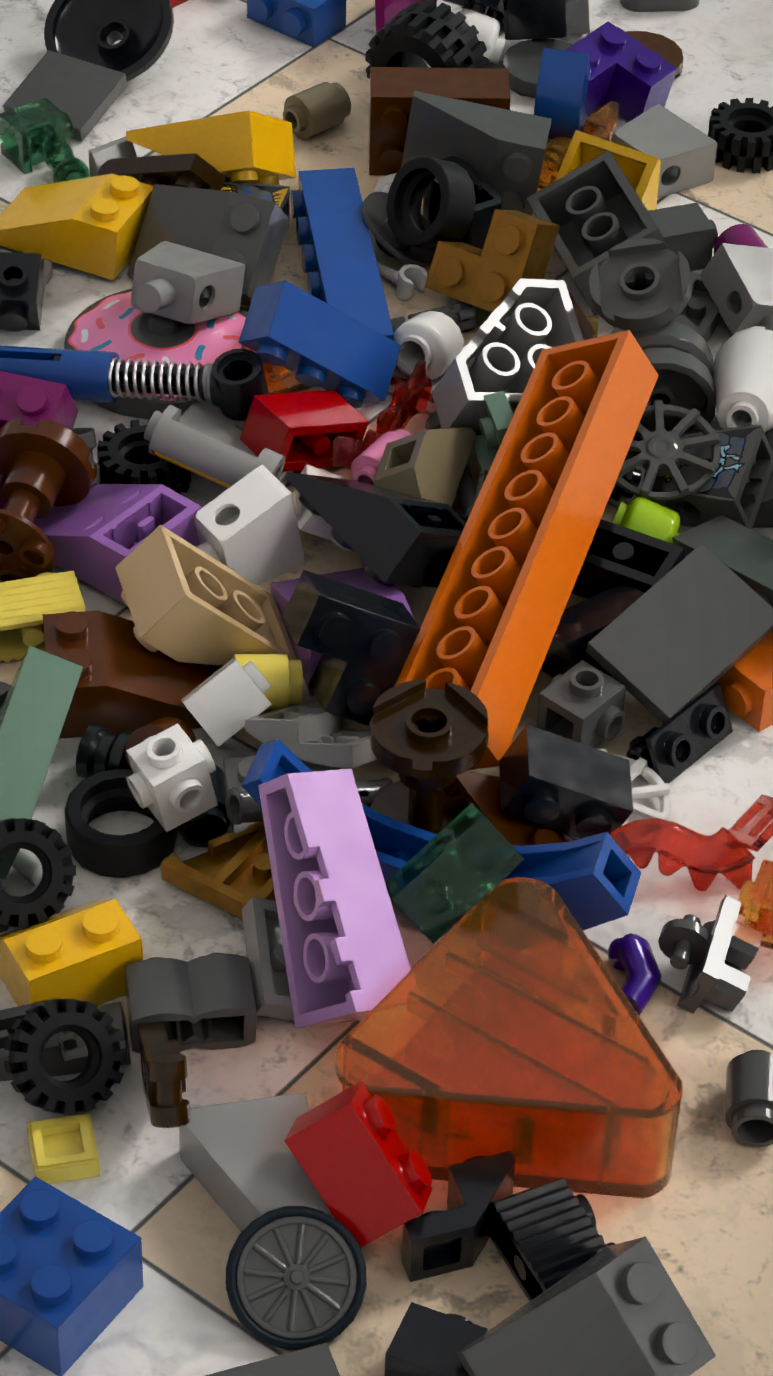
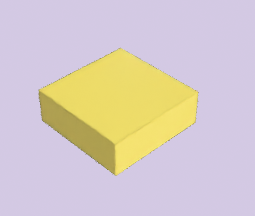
M90 1113L27 1122L34 1176L48 1184L100 1176L99 1157Z

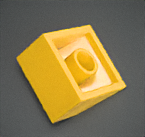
M116 899L92 901L48 918V921L42 924L18 928L0 935V978L17 1006L50 999H77L99 1006L126 995L125 966L143 960L142 938Z

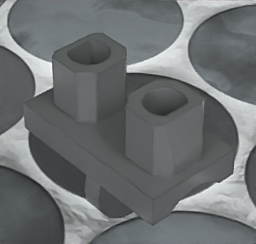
M725 895L720 903L716 920L706 922L703 926L700 919L692 914L685 915L683 919L668 921L663 926L658 940L661 951L670 958V964L674 968L682 970L689 965L677 1006L694 1013L705 999L733 1012L745 996L751 976L724 962L726 960L746 970L759 950L763 933L737 921L741 902Z

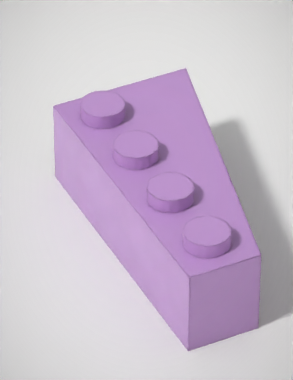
M352 769L287 773L258 785L295 1028L359 1021L421 1005Z

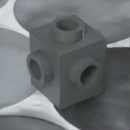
M582 660L565 674L555 676L548 686L539 693L536 728L596 748L605 740L610 741L614 739L625 723L624 702L626 686Z

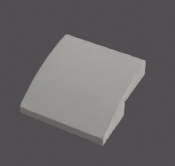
M289 706L245 719V731L264 744L278 738L291 752L303 761L330 767L353 769L378 760L371 749L369 730L344 729L343 718L325 712L321 706Z

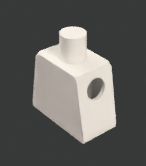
M263 464L198 510L194 517L200 545L196 547L256 585H260L306 564L292 493Z

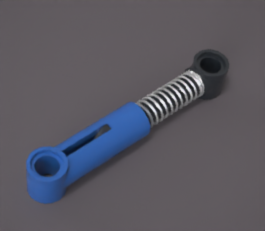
M0 346V371L65 384L73 401L113 403L119 395L122 398L129 396L133 399L137 396L139 399L146 397L149 400L152 398L160 400L163 398L166 401L172 398L174 401L181 399L183 402L188 399L191 402H195L198 399L201 403L207 401L210 404L212 402L214 406L220 407L222 413L229 419L245 421L254 395L269 394L260 356L255 355L256 353L252 350L243 348L224 352L216 358L214 363H207L204 366L199 362L194 367L191 361L186 366L181 361L177 367L174 361L168 366L165 360L161 364L155 360L151 365L148 359L142 364L139 358L135 363L129 358L125 363L116 352Z

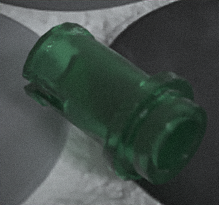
M56 142L50 145L56 153L55 157L48 149L45 151L44 160L53 172L54 183L89 177L87 165L84 161L75 157L73 150L68 144Z

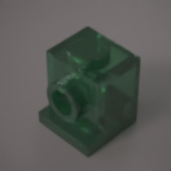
M47 98L0 113L1 153L24 174L32 172V166L67 153L66 140L74 135L72 121L67 113L59 110Z

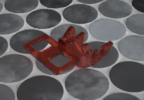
M419 360L416 363L409 380L392 375L390 385L395 386L392 401L387 410H383L378 414L376 431L369 429L365 434L364 441L357 439L354 442V438L350 436H337L334 438V466L342 465L351 471L354 459L381 435L398 429L404 430L413 416L425 413L428 401L434 403L432 397L433 390H431L432 382L427 375V366L424 360Z
M762 794L729 830L721 827L716 833L709 836L698 833L676 822L658 818L632 821L616 828L609 835L625 854H629L637 868H646L654 852H657L658 869L662 875L670 876L685 866L696 890L706 891L716 875L721 873L736 888L746 891L752 884V864L755 859L748 849L758 852L773 836V797Z

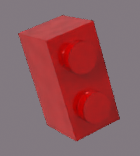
M335 390L254 395L240 440L257 456H259L264 448L285 456L283 471L303 470L306 464L316 468L351 466L354 459L357 458L369 421Z
M362 1081L297 1117L284 1140L333 1216L352 1233L360 1248L422 1214L432 1191L430 1186L432 1178L426 1163L416 1151H407L395 1132L396 1122L390 1108L380 1096L375 1095L372 1097Z

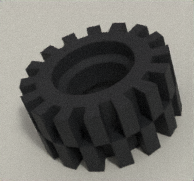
M736 98L730 100V105L722 102L718 105V109L714 108L711 111L708 136L717 142L715 163L723 161L722 167L728 170L732 166H737L736 172L744 173L745 168H751L752 173H760L761 167L767 172L773 170V106L768 107L769 101L761 99L760 103L756 104L753 103V98H746L745 103H740L739 99Z
M139 419L130 420V428H126L122 423L114 426L115 434L107 430L103 434V441L99 440L97 458L102 479L99 484H163L179 494L181 492L187 493L189 490L191 472L149 453L150 442L144 439L147 425L140 426Z
M10 818L0 821V859L10 850L23 848L31 851L38 857L43 869L39 886L28 895L12 896L0 887V924L17 928L42 924L48 921V918L53 914H58L65 907L64 902L67 897L72 895L75 887L72 886L73 876H76V865H73L71 857L73 855L69 845L65 844L61 838L62 835L55 829L45 825L46 823L25 818Z
M77 999L45 1000L44 1004L33 1005L26 1010L27 1015L22 1020L17 1019L11 1029L15 1031L11 1040L6 1039L4 1050L9 1051V1061H4L6 1072L11 1073L14 1081L10 1083L14 1090L22 1093L25 1096L24 1100L32 1106L63 1115H76L75 1112L79 1111L88 1112L97 1108L95 1104L100 1100L107 1101L114 1094L110 1090L113 1084H120L124 1073L119 1072L120 1063L127 1062V1051L121 1050L119 1042L125 1039L121 1029H115L111 1024L114 1019L107 1012L98 1010L97 1005ZM62 1031H71L79 1035L85 1042L88 1050V1061L85 1069L79 1076L69 1081H58L51 1077L42 1061V1053L46 1042L53 1035Z

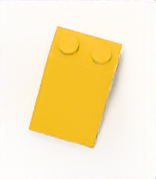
M248 110L126 131L127 141L163 155L196 153L224 176L230 178V182L280 185L279 180L296 178L292 122Z
M106 174L25 187L0 214V246L22 253L41 254L42 259H48L51 262L114 281L132 259L154 186L139 182L131 176Z

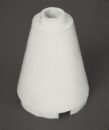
M753 326L732 335L722 344L713 362L718 422L722 429L761 425L765 433L773 428V331L766 330L765 327Z

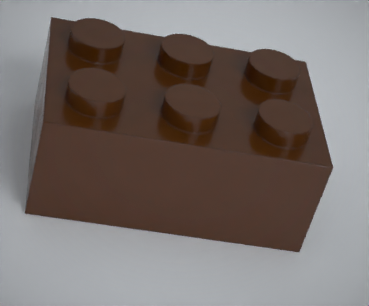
M370 67L369 175L386 176L398 173L401 169L414 91L510 110L508 69Z

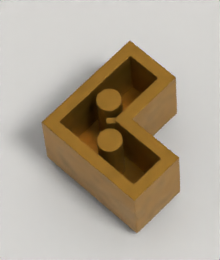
M495 209L483 249L463 242L438 241L424 288L493 312L507 297L520 278L544 279L560 225L517 210Z

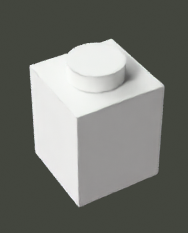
M232 658L183 697L181 702L219 747L245 726V719L258 716L272 705L264 695L272 686L252 661H249L242 667L236 659Z

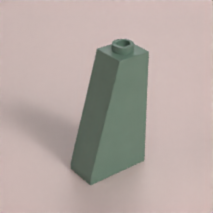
M30 645L0 709V821L10 818L32 819L83 666ZM20 848L10 850L1 857L0 878L6 879Z

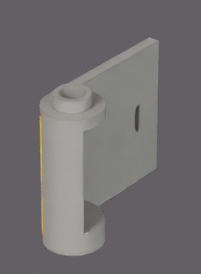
M197 399L182 416L181 409L169 405L163 413L156 410L151 416L144 433V439L150 442V454L226 488H230L262 464L281 483L292 472L283 471L285 456L268 448H264L259 456L252 452L240 440L246 420L237 421L229 419L222 413L220 407L214 406L212 402L210 404L207 401L201 403Z

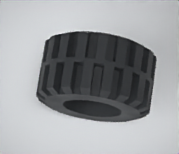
M425 0L421 5L415 2L400 11L369 42L370 49L366 51L365 61L370 64L366 68L367 78L370 79V67L429 68L422 58L431 68H489V59L483 56L487 48L484 41H479L476 36L479 31L474 25L470 27L465 22L467 17L460 11L455 14L451 12V6L444 3L437 7L434 1Z

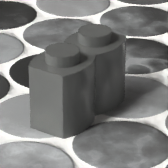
M212 953L188 962L173 958L153 957L125 966L126 1004L132 1051L140 1053L138 1024L163 1021L168 1040H179L180 1052L194 1046L207 1050L239 1048L256 1042L257 1011L248 957L237 954Z

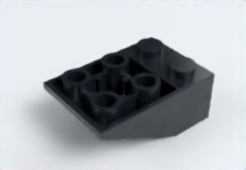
M290 472L286 479L300 493L299 501L312 513L323 517L333 528L331 531L333 538L342 546L353 550L366 563L364 570L372 579L385 586L399 584L410 585L415 588H421L422 586L438 588L466 524L449 504L354 480Z

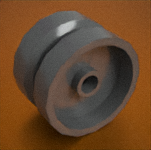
M674 321L649 331H631L659 375L647 406L654 405L656 400H662L663 404L675 405L689 410L695 408L700 411V416L711 424L715 417L716 392L713 380V355L706 340L691 327ZM654 416L641 419L640 424L650 432L655 431ZM664 416L665 430L671 431L682 419ZM691 425L681 435V437H683L685 434L699 433L702 431L698 429L695 425Z

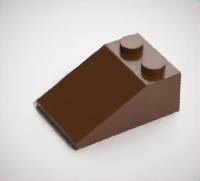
M70 611L43 614L45 652L83 666L59 739L82 737L86 728L92 722L107 725L111 733L120 734L123 731L133 732L165 716L179 718L186 722L191 729L202 728L181 702V699L214 673L213 665L178 662L159 650L157 652L149 651L135 637L133 633L135 625L132 620L102 611Z

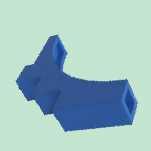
M277 738L259 746L242 787L261 807L258 785L287 773L313 771ZM362 804L389 897L423 934L479 915L488 928L499 937L513 954L629 914L641 871L608 832L569 842L518 846L477 843L425 831L389 818Z

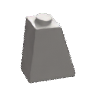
M306 1092L190 1108V1123L179 1127L181 1161L241 1232L253 1220L266 1212L285 1206H306L322 1210L333 1217V1214L284 1141L296 1118L309 1111Z

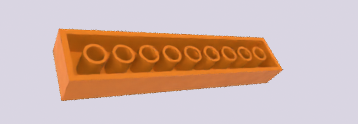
M630 330L541 351L422 622L420 632L395 684L396 686L409 681L426 680V689L436 688L445 691V685L448 682L466 688L482 701L488 714V745L482 759L469 770L499 766V760L511 744L658 379V373Z

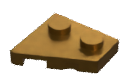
M255 822L248 825L241 832L227 833L209 840L208 852L183 862L177 854L166 857L161 862L162 880L242 920L241 909L252 897L276 901L264 822Z

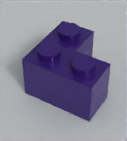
M609 21L564 50L589 54L591 73L585 101L586 116L602 104H605L628 121L633 120L657 104L665 107L677 68L663 59L658 53L651 51Z

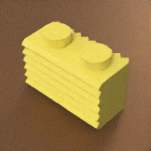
M74 570L60 573L45 572L35 577L0 582V662L3 660L9 663L12 659L20 661L25 656L29 645L45 651L43 614L86 611V605H84Z

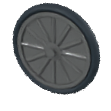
M285 1206L268 1211L253 1220L236 1239L230 1250L226 1266V1291L231 1308L240 1323L254 1337L270 1346L287 1350H301L328 1343L342 1334L354 1321L362 1306L367 1286L366 1264L361 1248L352 1233L338 1219L322 1210L306 1206Z

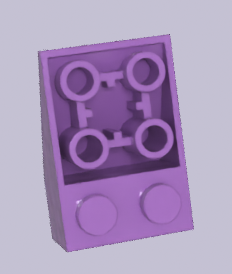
M94 484L91 486L88 495L79 503L67 506H54L46 517L35 519L33 523L44 532L54 546L55 565L65 571L74 570L77 578L127 606L121 597L123 589L115 567L159 525L167 528L195 547L200 545L194 517L202 506L163 484Z

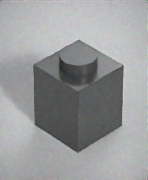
M698 203L648 211L659 228L669 250L674 251L677 255L679 250L686 257L690 271L701 270L707 266L712 258V250L718 238V232L714 221L707 218Z

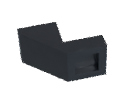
M511 1151L490 1156H475L464 1162L449 1165L448 1210L430 1211L403 1224L402 1264L410 1282L469 1268L474 1265L490 1238L491 1203L513 1195L515 1158Z

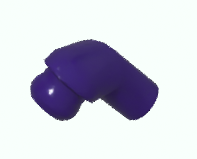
M630 933L622 938H616L610 943L608 959L618 958L613 967L620 971L625 970L627 974L626 981L614 998V1006L622 1015L636 1018L642 1013L660 984L662 975L649 942L639 935Z

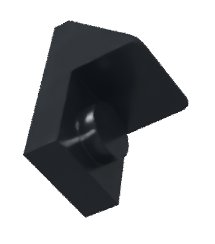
M503 0L506 40L566 38L570 35L590 34L589 0Z

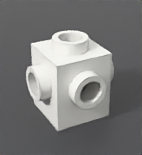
M178 723L126 750L133 771L132 775L126 777L128 787L138 805L142 809L148 807L166 832L218 805L210 773L216 771L215 762L203 741L199 739L192 742Z

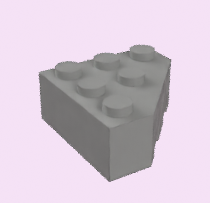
M520 278L507 297L479 328L470 342L455 357L433 390L432 397L441 428L471 427L476 432V436L482 435L479 419L487 417L484 395L504 390L514 414L541 351L584 340L565 280Z

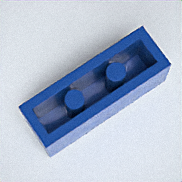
M286 280L255 288L239 339V343L255 351V355L260 356L262 362L273 366L285 367L296 373L295 379L305 385L322 387L325 390H335L354 408H361L363 404L384 401L386 399L401 348L400 344Z

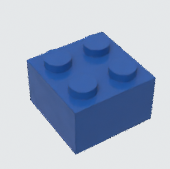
M35 1176L0 1212V1341L54 1374L63 1376L143 1288L142 1242L140 1236Z

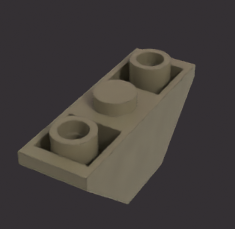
M471 427L427 429L387 443L373 480L374 486L449 504L452 507L465 466L469 460L476 432Z

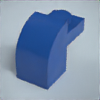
M543 48L534 115L552 119L548 136L552 140L567 142L572 140L575 130L585 133L587 124L585 101L591 73L588 53Z

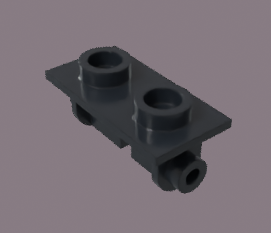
M715 683L665 724L662 723L660 728L653 727L645 735L635 737L629 744L627 757L635 760L641 757L647 760V766L653 769L664 783L669 784L733 732L721 684Z

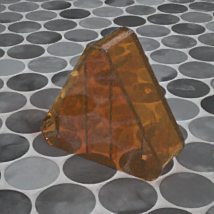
M516 877L503 880L490 888L342 1040L337 1048L335 1070L339 1081L343 1085L342 1092L362 1081L372 1097L375 1095L380 1096L394 1116L396 1134L407 1151L414 1150L422 1157L433 1180L448 1181L449 1165L464 1162L475 1156H490L511 1151L515 1158L513 1187L532 1188L551 1180L565 1177L567 1186L571 1187L572 1192L646 1198L663 1190L671 1178L683 1090L682 1081L557 891L540 880Z

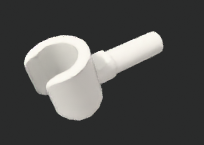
M376 260L380 276L396 285L395 292L399 299L404 301L412 298L414 288L419 292L425 291L427 272L421 266L408 264L401 267L400 271H396Z

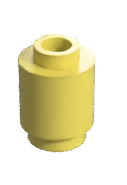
M233 654L232 658L236 659L242 667L249 661H252L272 686L264 693L272 704L265 710H279L288 707V704H301L303 670L300 659H288L287 654Z

